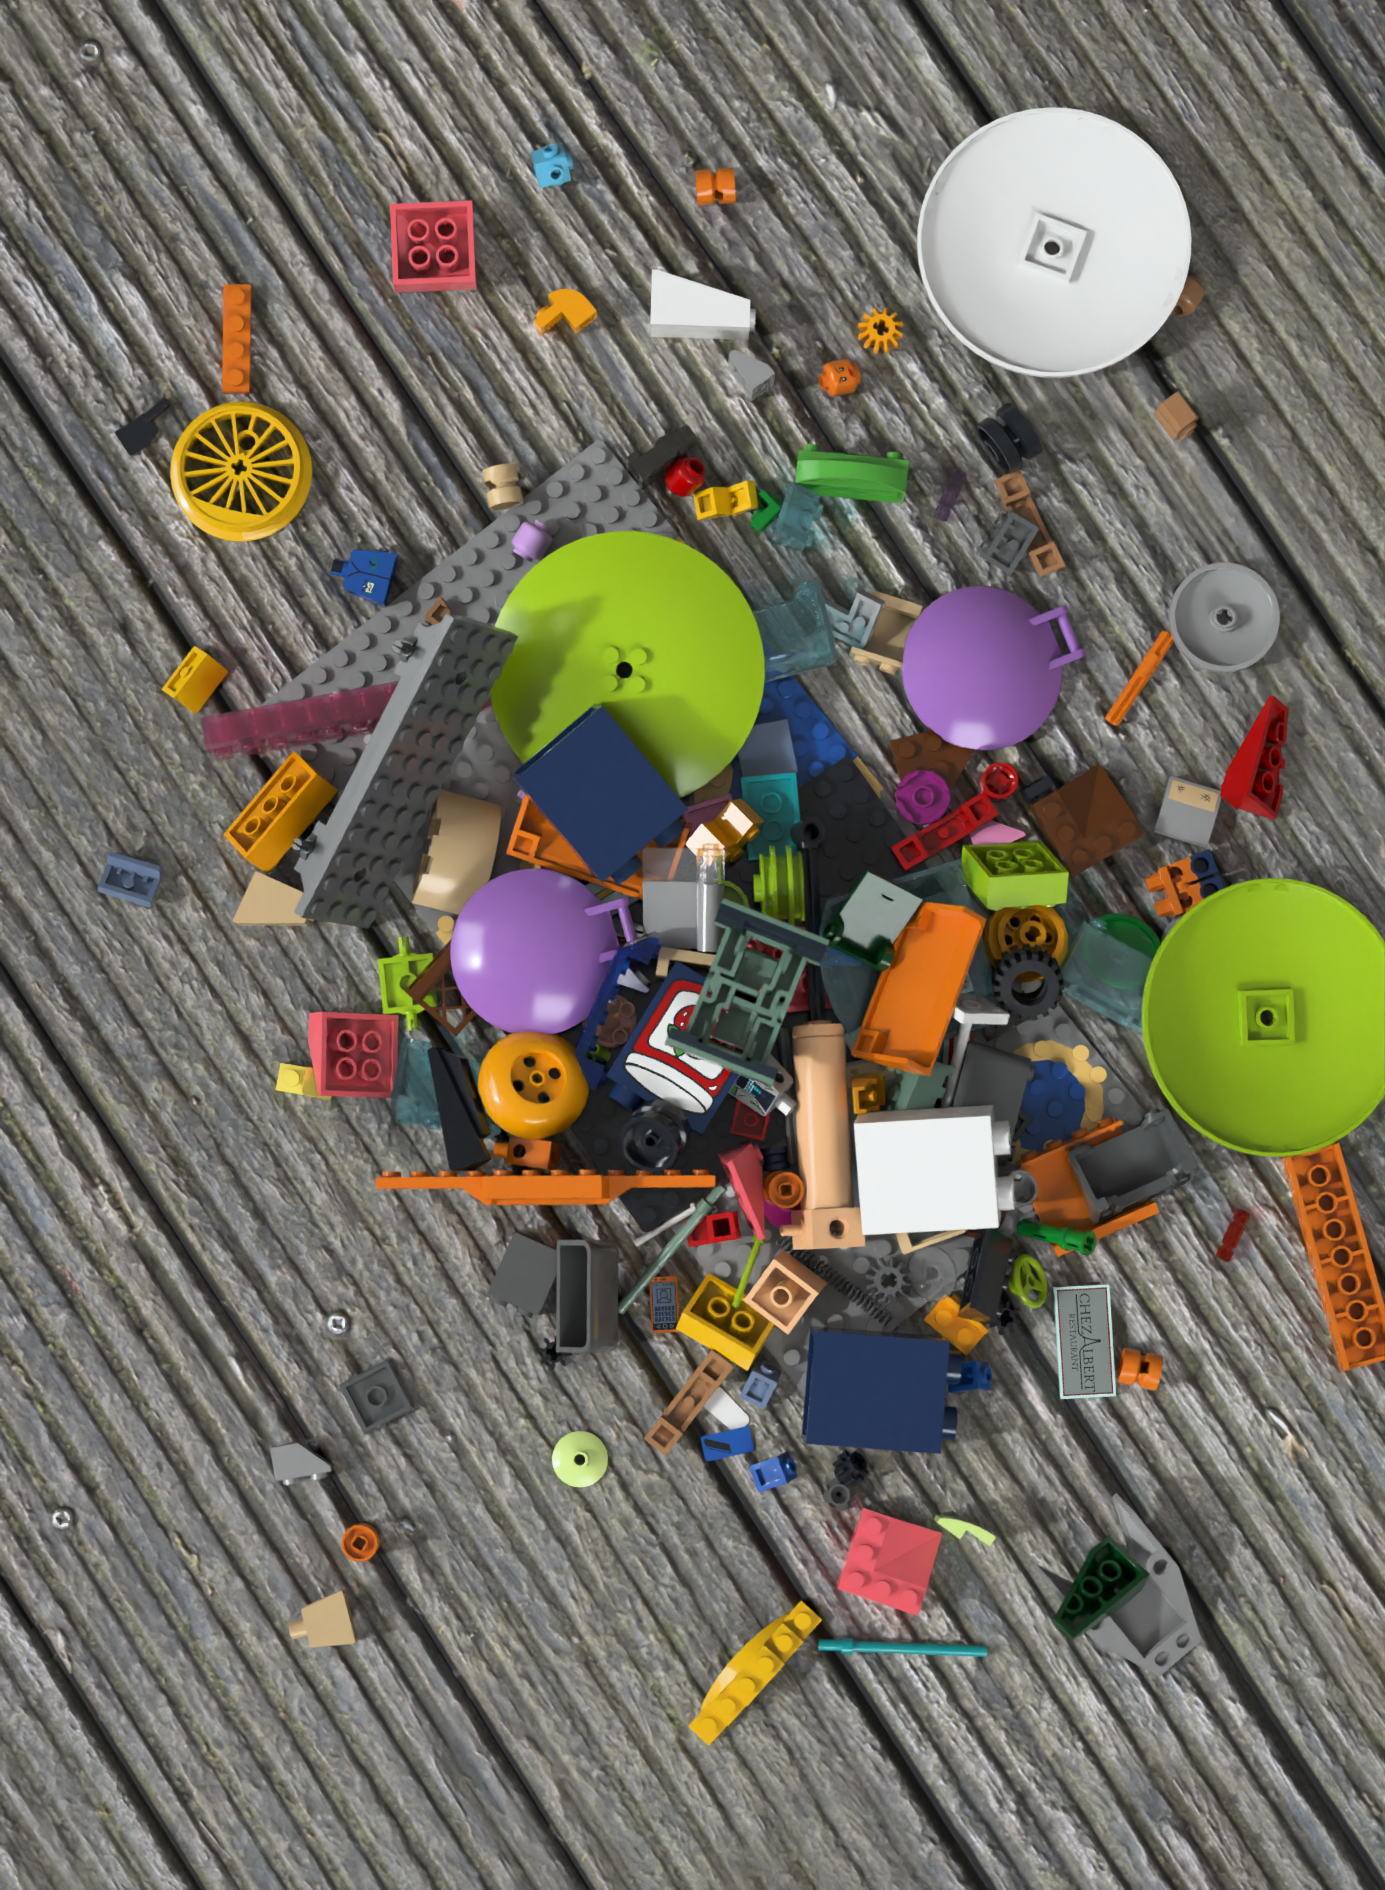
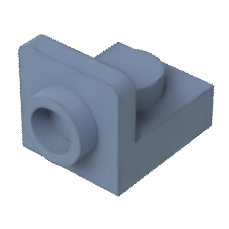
M757 1359L739 1398L765 1409L782 1371L770 1362Z

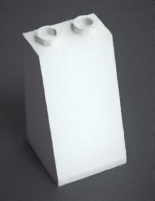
M652 270L651 337L749 340V332H755L756 309L750 308L749 299L660 270Z

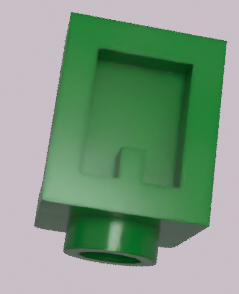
M763 489L758 493V498L767 508H759L750 518L752 520L750 529L757 536L781 515L782 511L780 507L781 501L772 492L767 494Z

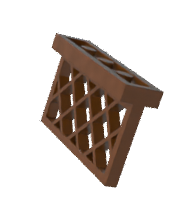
M450 939L405 992L452 1034L457 1036L476 1015V1012L471 1009L466 1014V1008L471 1007L465 1004L462 994L461 1005L446 1006L445 990L459 989L457 985L445 986L444 975L449 970H452ZM441 980V986L434 987ZM441 990L442 1006L430 1007L423 1001L430 991ZM462 1008V1020L454 1028L447 1022L446 1009ZM435 1010H442L443 1017L440 1016Z

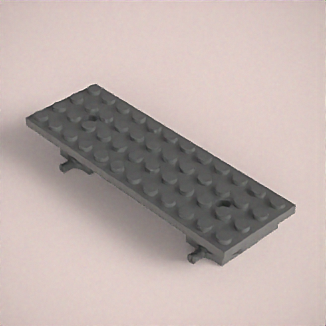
M446 613L442 622L429 626L418 623L413 635L406 643L399 640L394 642L396 645H392L393 651L401 653L394 673L401 677L337 805L328 822L318 820L307 840L297 838L293 840L296 843L292 842V848L296 851H301L294 870L301 874L304 893L294 913L301 918L369 929L371 923L376 918V913L383 899L388 895L395 876L401 869L403 860L412 848L420 827L425 823L426 816L433 802L437 799L441 786L450 774L457 755L463 749L464 742L470 730L474 727L480 710L487 702L495 681L501 675V670L514 649V644L518 638L517 635L510 631L496 628L491 624Z

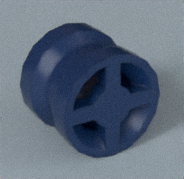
M788 1146L760 1149L765 1160L762 1166L763 1171L790 1168V1164L786 1159Z

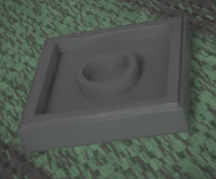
M389 1359L339 1385L364 1435L414 1409Z

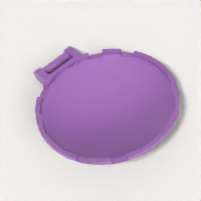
M987 586L960 588L932 602L922 611L914 625L911 626L904 644L905 649L901 665L904 689L919 719L927 728L930 727L935 733L940 735L943 740L961 748L965 747L979 751L1003 749L1032 735L1048 718L1057 701L1062 681V665L1087 656L1084 648H1080L1067 616V613H1069L1067 606L1063 605L1040 614L1021 597L1003 589ZM1057 618L1071 652L1064 656L1049 623V620Z
M546 869L512 871L489 881L467 901L458 916L452 933L450 949L451 966L456 984L468 1005L485 1021L510 1033L541 1032L555 1034L577 1025L594 1012L607 995L615 976L618 958L644 950L642 942L620 950L610 910L618 909L626 941L629 942L637 939L628 905H631L629 897L602 904L592 891L576 879Z

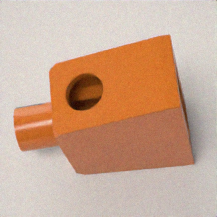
M510 1136L509 1142L496 1140L493 1154L494 1157L506 1158V1164L548 1171L558 1170L562 1144ZM523 1148H525V1149H526V1153H525V1155L522 1157V1156H521V1152H522Z

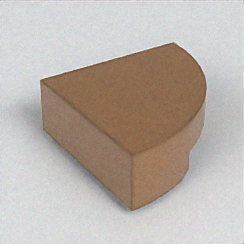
M440 596L424 616V619L431 625L442 622L446 613L451 614L450 608L443 597Z

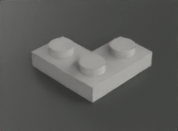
M862 589L857 592L850 611L828 600L823 605L815 627L856 648L865 650L885 601Z

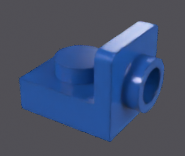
M963 1362L959 1385L948 1384V1392L990 1390L992 1371L989 1368L988 1362Z
M788 1451L749 1466L758 1493L786 1484L797 1478L796 1463L790 1457Z

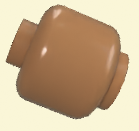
M1187 275L1184 288L1176 306L1171 312L1176 316L1191 315L1199 306L1204 297V290L1196 277Z

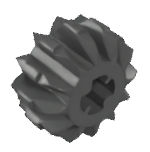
M891 1256L889 1266H886L885 1259L881 1257L879 1258L882 1266L881 1269L873 1263L870 1265V1268L877 1274H866V1279L875 1280V1283L868 1284L866 1288L871 1290L877 1287L878 1290L872 1296L874 1299H877L881 1292L884 1293V1304L888 1303L889 1294H892L893 1301L897 1303L899 1302L896 1294L897 1291L905 1297L908 1295V1292L901 1286H912L913 1282L903 1280V1277L910 1276L912 1272L907 1270L901 1273L900 1270L906 1264L904 1261H901L896 1268L894 1267L895 1257ZM884 1273L886 1275L895 1274L896 1278H894V1281H897L894 1287L892 1285L883 1286L882 1282H884V1279H881Z

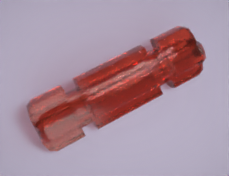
M1242 1209L1235 1210L1232 1217L1234 1219L1233 1223L1230 1222L1221 1242L1223 1245L1219 1246L1216 1253L1218 1259L1225 1262L1231 1260L1234 1254L1232 1250L1237 1247L1245 1229L1243 1226L1244 1224L1247 1225L1250 1218L1248 1212Z

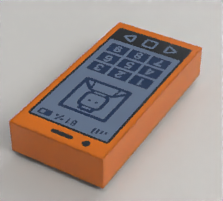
M677 1276L654 1277L649 1283L651 1333L679 1332L676 1329L679 1322Z

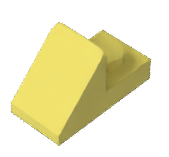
M280 1063L276 1085L277 1091L331 1100L332 1096H318L313 1068Z

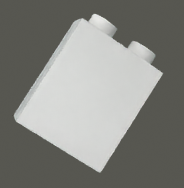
M993 1105L858 1114L854 1122L863 1235L999 1228L1001 1211L1015 1210L1013 1176L999 1177L997 1155L1011 1154L1009 1120L994 1121Z

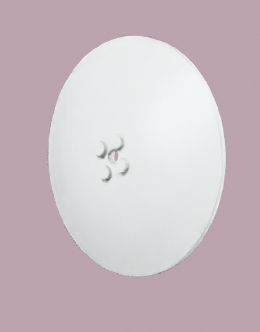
M1053 107L1029 109L1007 115L981 127L959 144L942 163L927 190L920 212L917 230L918 263L924 287L937 314L947 328L974 353L1002 368L1024 375L1050 378L1079 376L1099 371L1127 358L1147 343L1166 322L1181 295L1189 270L1191 258L1190 220L1185 200L1170 169L1161 157L1134 132L1115 121L1083 110ZM1049 242H1054L1059 246L1060 251L1056 255H1049L1046 253L1044 246Z

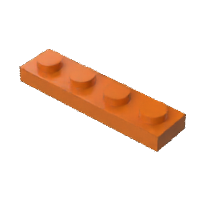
M224 284L223 394H251V284Z

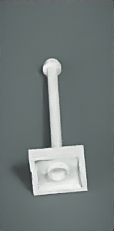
M960 993L952 1017L961 1023L950 1064L955 1069L952 1076H947L946 1091L941 1100L940 1108L952 1107L972 1024L1008 1023L1010 1014L979 994Z

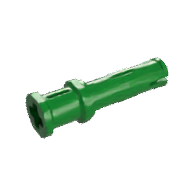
M1023 1218L1017 1224V1233L1020 1236L1055 1243L1066 1251L1073 1249L1079 1251L1082 1255L1089 1256L1096 1247V1235L1093 1231L1086 1230L1082 1232L1076 1230L1073 1226L1060 1228Z

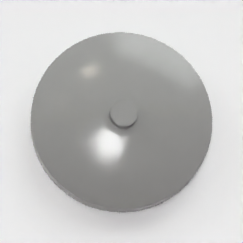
M1228 562L1213 563L1195 570L1179 585L1170 603L1169 628L1172 639L1179 651L1194 665L1211 672L1231 673L1252 666L1269 651L1278 633L1280 611L1273 590L1258 573L1240 564Z

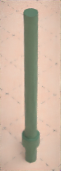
M719 1182L706 1198L703 1197L699 1201L695 1212L619 1301L620 1314L626 1312L703 1218L715 1210V1204L728 1190L724 1184Z

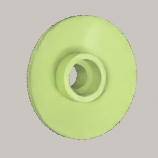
M575 1431L562 1437L556 1444L552 1463L557 1476L563 1482L574 1487H586L596 1483L603 1476L608 1464V1454L605 1445L597 1436L586 1431ZM578 1454H582L585 1457V1463L582 1465L575 1463L574 1459Z

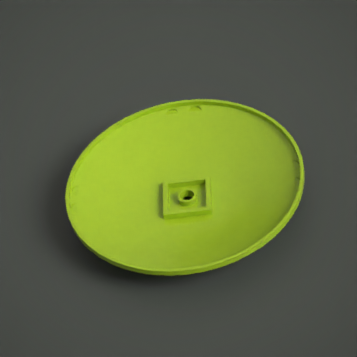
M614 531L581 538L562 546L536 564L520 580L509 595L496 622V628L510 631L517 635L518 638L512 653L508 656L501 670V675L495 681L490 691V697L500 728L511 748L523 763L528 761L593 704H598L604 707L679 798H682L706 785L734 759L752 731L758 716L765 682V657L761 635L752 610L739 588L717 564L692 547L669 537L638 531ZM622 662H628L632 666L633 671L628 678H621L617 674V666Z
M1281 878L1256 879L1233 884L1207 896L1190 908L1175 923L1158 948L1149 968L1142 1000V1032L1147 1058L1161 1091L1172 1107L1193 1128L1212 1141L1232 1150L1258 1156L1284 1157L1316 1151L1336 1142L1358 1127L1374 1111L1385 1096V941L1370 921L1353 905L1322 887L1303 881ZM1264 1010H1268L1272 1015V1021L1267 1026L1260 1019L1261 1013Z

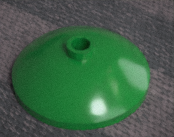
M1113 913L1097 918L1088 926L1082 938L1081 951L1086 966L1100 981L1119 989H1135L1145 985L1149 968L1161 943L1155 932L1140 919L1127 914Z

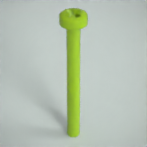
M755 1235L752 1238L755 1243L734 1297L733 1307H739L760 1246L766 1243L765 1238L759 1240Z

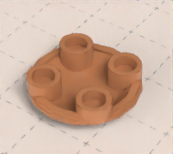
M607 993L595 1011L582 1021L585 1034L593 1043L601 1047L615 1048L625 1044L637 1026V1015L634 1005L623 996Z

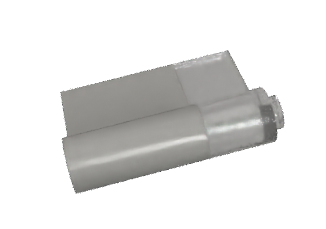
M703 843L702 848L644 847L643 936L651 933V937L643 940V948L667 947L717 952L725 933L724 928L714 925L723 898L725 899L724 849H720L718 843Z

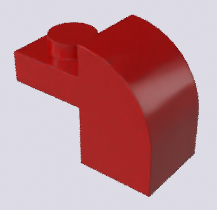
M733 1211L705 1216L687 1237L688 1247L742 1239L738 1213Z

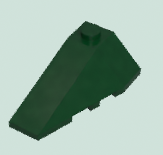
M1108 1535L1089 1552L1052 1622L1072 1641L1122 1608L1144 1588L1149 1573Z

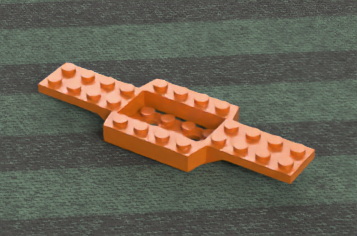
M494 1170V1176H485L484 1171H467V1177H457L456 1171H439V1177H429L428 1171H411V1177H401V1172L390 1171L382 1172V1177H376V1189H463L489 1206L607 1205L630 1188H715V1175H709V1170H692V1175H681V1170H664V1176H653V1172L636 1170V1176H625V1170H608V1176L598 1175L596 1170H579V1175L570 1176L568 1170H551V1176H542V1172H539V1170H522V1176H514V1172H511V1170Z

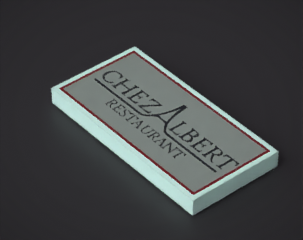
M1109 1284L1053 1287L1060 1399L1116 1396Z

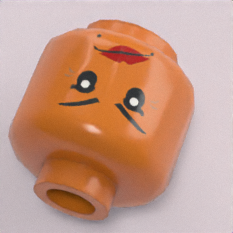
M841 359L825 363L822 373L818 375V381L822 390L825 389L831 397H837L855 392L857 385L861 383V376L857 364H853L849 359Z

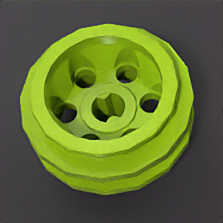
M786 845L785 855H775V846H769V856H763V853H759L760 874H753L754 902H761L762 914L777 920L788 919V924L794 926L795 919L805 920L802 852L798 851L797 854L792 855L791 845Z

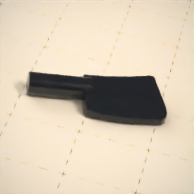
M165 397L146 413L141 414L128 425L115 431L116 436L130 456H134L144 449L158 434L159 431L152 421L171 406Z

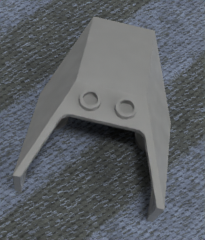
M1116 1493L1112 1498L1126 1540L1124 1550L1149 1573V1576L1140 1593L1122 1608L1086 1631V1633L1093 1641L1160 1677L1201 1642L1202 1639L1178 1565L1138 1515ZM1034 1563L1031 1566L1062 1603L1073 1583Z

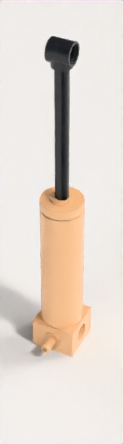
M811 817L793 824L790 836L796 845V850H801L805 931L822 937L817 850L821 849V842L825 838L826 828L820 819ZM806 826L809 827L812 832L811 839L807 838L805 835L804 830ZM822 958L819 966L806 962L809 1021L804 1022V1025L791 1027L795 1101L798 1103L795 1107L799 1178L804 1186V1194L800 1201V1210L791 1211L792 1225H781L779 1232L781 1236H792L793 1250L865 1247V1235L862 1234L860 1207H854L845 1027L844 1024H832L831 1020H826Z

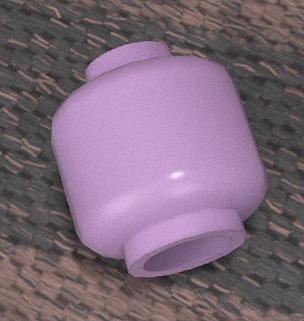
M537 520L533 524L523 522L512 539V544L515 547L513 551L530 562L533 559L541 560L553 541L552 537L547 533L550 528Z

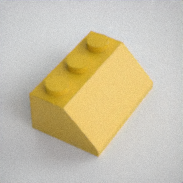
M708 1272L682 1312L676 1329L748 1371L775 1324L744 1301L747 1297L745 1293H743L739 1307H733L732 1303L737 1289Z

